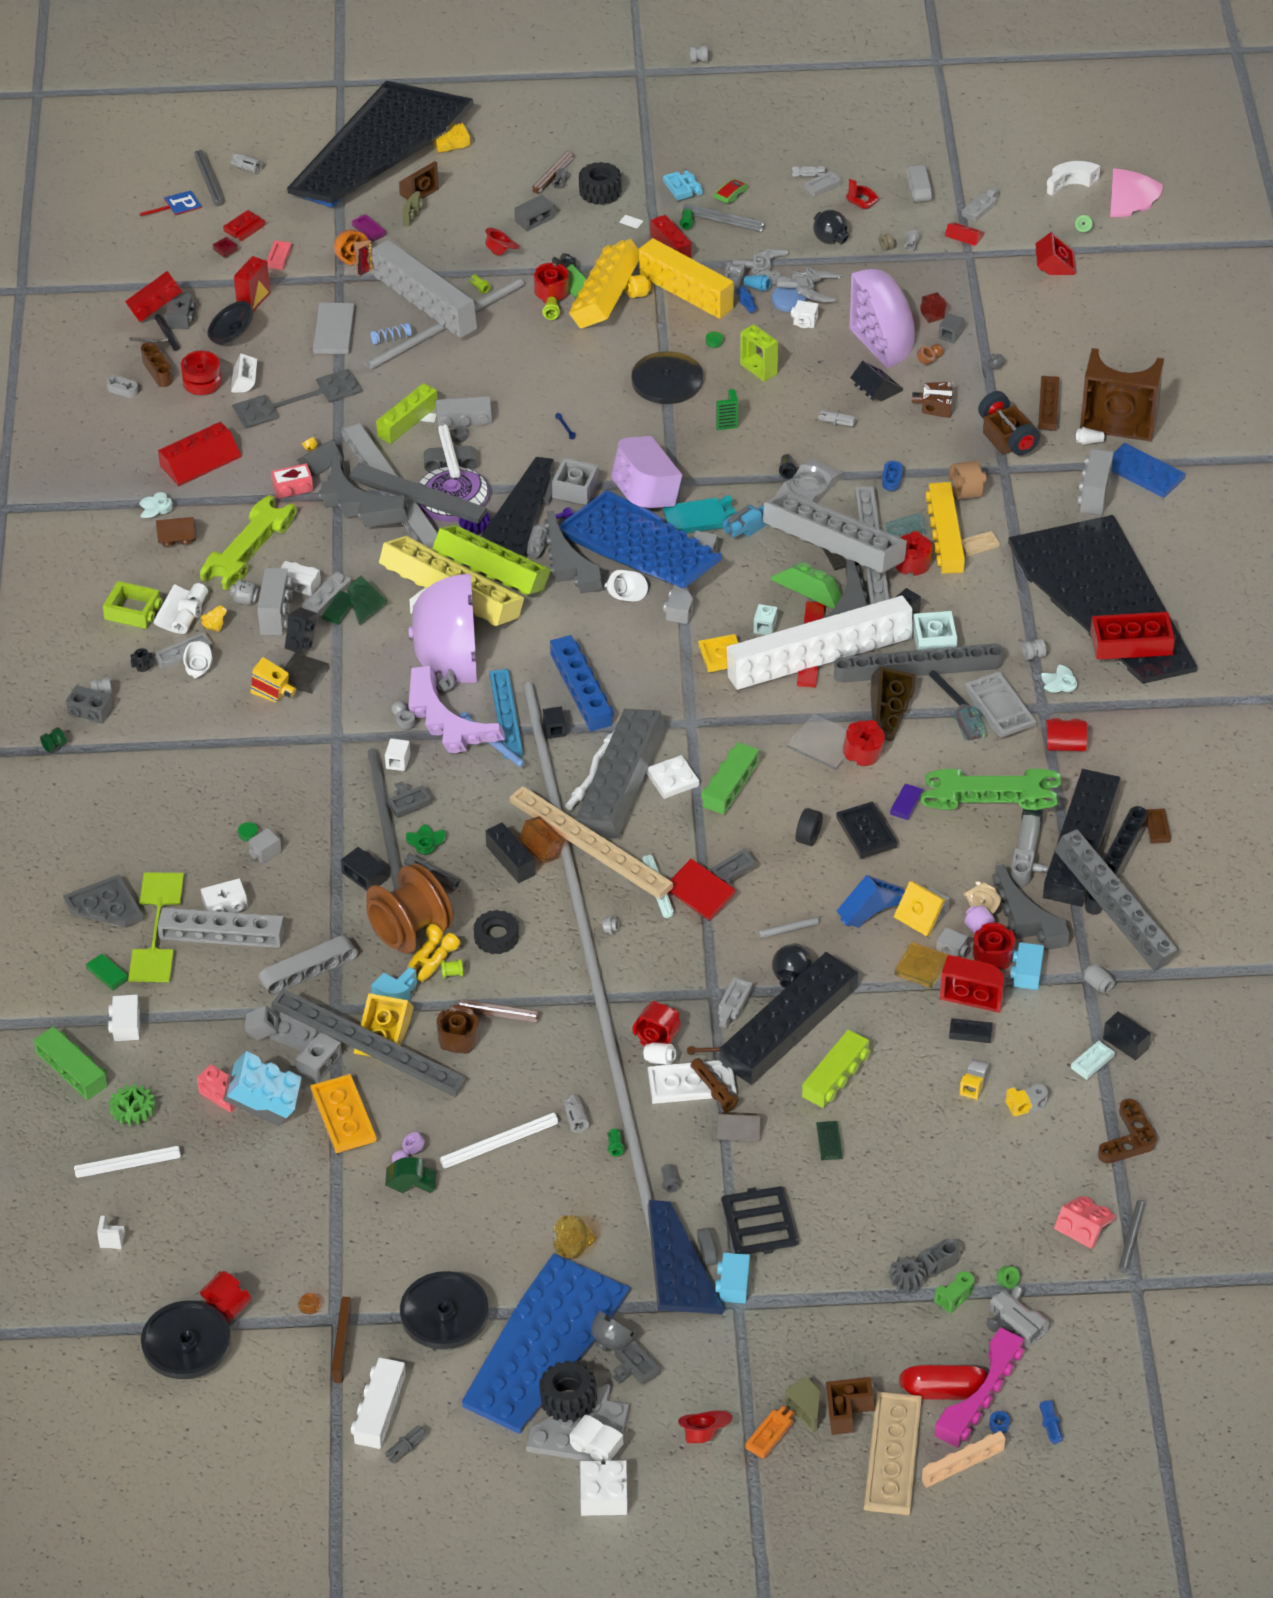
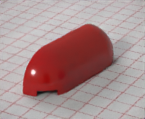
M917 1365L901 1372L899 1384L909 1394L922 1396L921 1399L966 1400L978 1391L988 1374L983 1369L975 1366Z

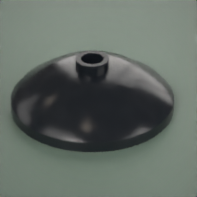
M239 301L221 310L209 325L207 332L209 339L215 344H225L243 335L253 318L252 306L248 302Z

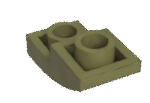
M420 191L412 194L404 205L402 211L403 226H410L411 219H414V216H419L420 209H423V199L420 198Z

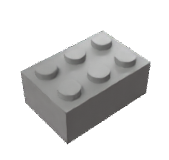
M1091 449L1090 456H1086L1085 467L1087 468H1083L1082 473L1084 481L1081 480L1079 491L1082 492L1078 497V505H1081L1080 513L1102 516L1111 480L1114 452Z
M265 568L257 606L260 635L283 636L284 628L288 627V617L286 616L290 614L291 606L289 601L293 600V590H290L292 578L288 576V569Z

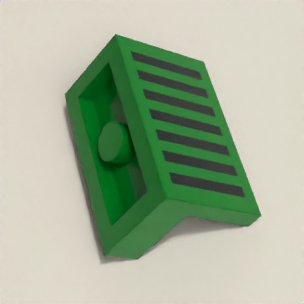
M735 389L728 390V400L716 401V430L738 428V398Z

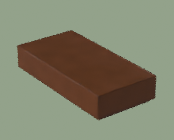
M1165 808L1146 809V825L1150 844L1170 843L1171 836Z

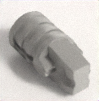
M234 154L231 160V164L244 171L259 174L262 170L263 162L261 159L248 155Z
M537 525L532 529L528 541L527 554L535 559L540 556L545 546L546 534H549V531H546V527Z
M572 1094L564 1101L566 1116L571 1131L580 1133L589 1127V1122L581 1101Z

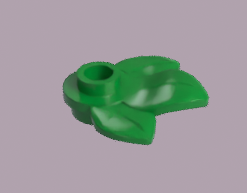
M426 824L422 825L417 833H406L407 843L414 846L416 851L423 855L432 853L435 847L442 844L446 838L445 830L433 832Z

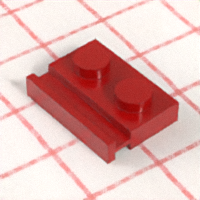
M247 210L225 224L223 229L224 232L235 239L239 238V241L242 242L266 226L264 219L261 220L258 215Z

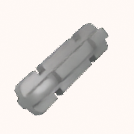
M815 166L792 167L793 177H799V175H802V177H814L825 174L824 166H818V168H815Z

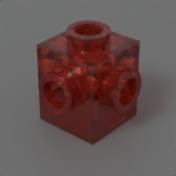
M938 292L922 296L920 311L927 322L932 323L944 319L945 308L947 307L946 300Z

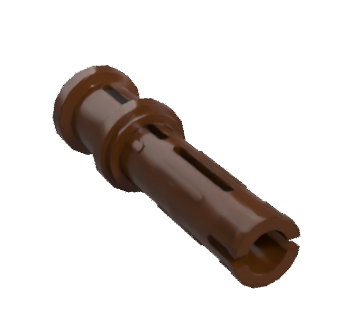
M694 1059L690 1067L711 1090L712 1098L718 1100L722 1110L728 1112L735 1108L738 1104V1098L728 1091V1086L718 1081L703 1063L702 1059Z

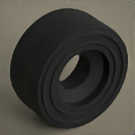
M810 808L803 810L796 828V842L808 846L815 844L822 826V812Z

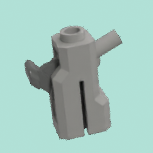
M1014 1287L1011 1295L1006 1291L995 1294L990 1300V1312L996 1317L995 1319L987 1318V1327L990 1331L997 1332L1001 1327L1023 1338V1345L1026 1348H1030L1037 1340L1046 1335L1049 1329V1321L1036 1310H1028L1018 1302L1022 1293L1020 1287Z

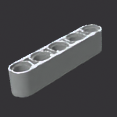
M342 935L263 969L258 978L269 994H277L282 988L286 990L352 961L356 958L358 952L346 935Z

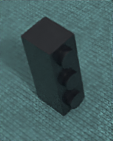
M503 822L485 830L486 847L518 884L535 876V859Z

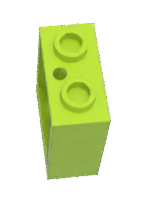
M755 324L741 331L740 364L764 382L777 375L778 341ZM757 346L763 350V358L756 353Z
M117 581L103 604L104 619L147 629L150 622L154 621L157 610H160L162 606L160 591ZM125 598L147 603L143 611L120 607Z

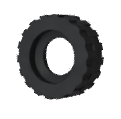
M490 910L487 913L481 914L476 919V923H474L475 944L478 945L480 950L482 949L483 952L490 954L509 952L510 949L515 947L519 939L517 919L512 914L503 910ZM491 927H503L506 929V935L493 938L487 936L486 931Z

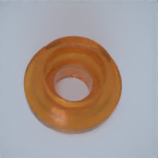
M306 1293L300 1298L298 1308L304 1314H314L320 1309V1300L316 1295Z

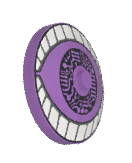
M448 466L437 468L425 474L418 482V484L484 507L489 500L487 481L481 474L470 468L459 466L460 477H455L454 479L450 476ZM417 503L421 511L433 519L447 522L459 521L457 516Z

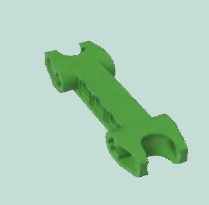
M958 769L936 770L925 775L926 785L936 789L922 793L921 802L924 806L941 810L955 809L958 803H1019L1024 809L1039 810L1054 807L1058 804L1057 793L1047 789L1060 786L1062 778L1060 773L1045 769H1028L1024 772V776H964L963 772ZM1048 777H1053V778L1056 779V781H1051V780H1046V779H1047ZM930 778H938L940 781H933ZM1049 797V798H1052L1053 800H1052V801H1047V800H1045V799H1043V798ZM926 798H936V800L929 801Z

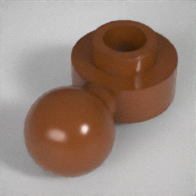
M934 344L931 348L922 346L917 352L918 360L923 364L929 365L935 358H940L943 355L944 349L939 344Z

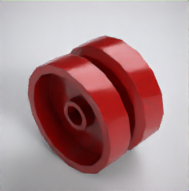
M203 350L193 351L182 359L180 363L182 381L187 392L194 395H207L215 392L221 386L220 361L214 353Z

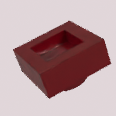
M225 237L213 244V250L222 257H226L237 251V244Z

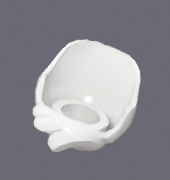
M194 641L188 644L183 655V663L187 674L193 675V678L204 674L210 668L213 660L209 645L201 641Z

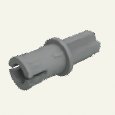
M821 410L820 413L822 415L819 414V421L834 423L836 426L840 424L853 427L855 424L854 416L840 414L839 411L835 413Z

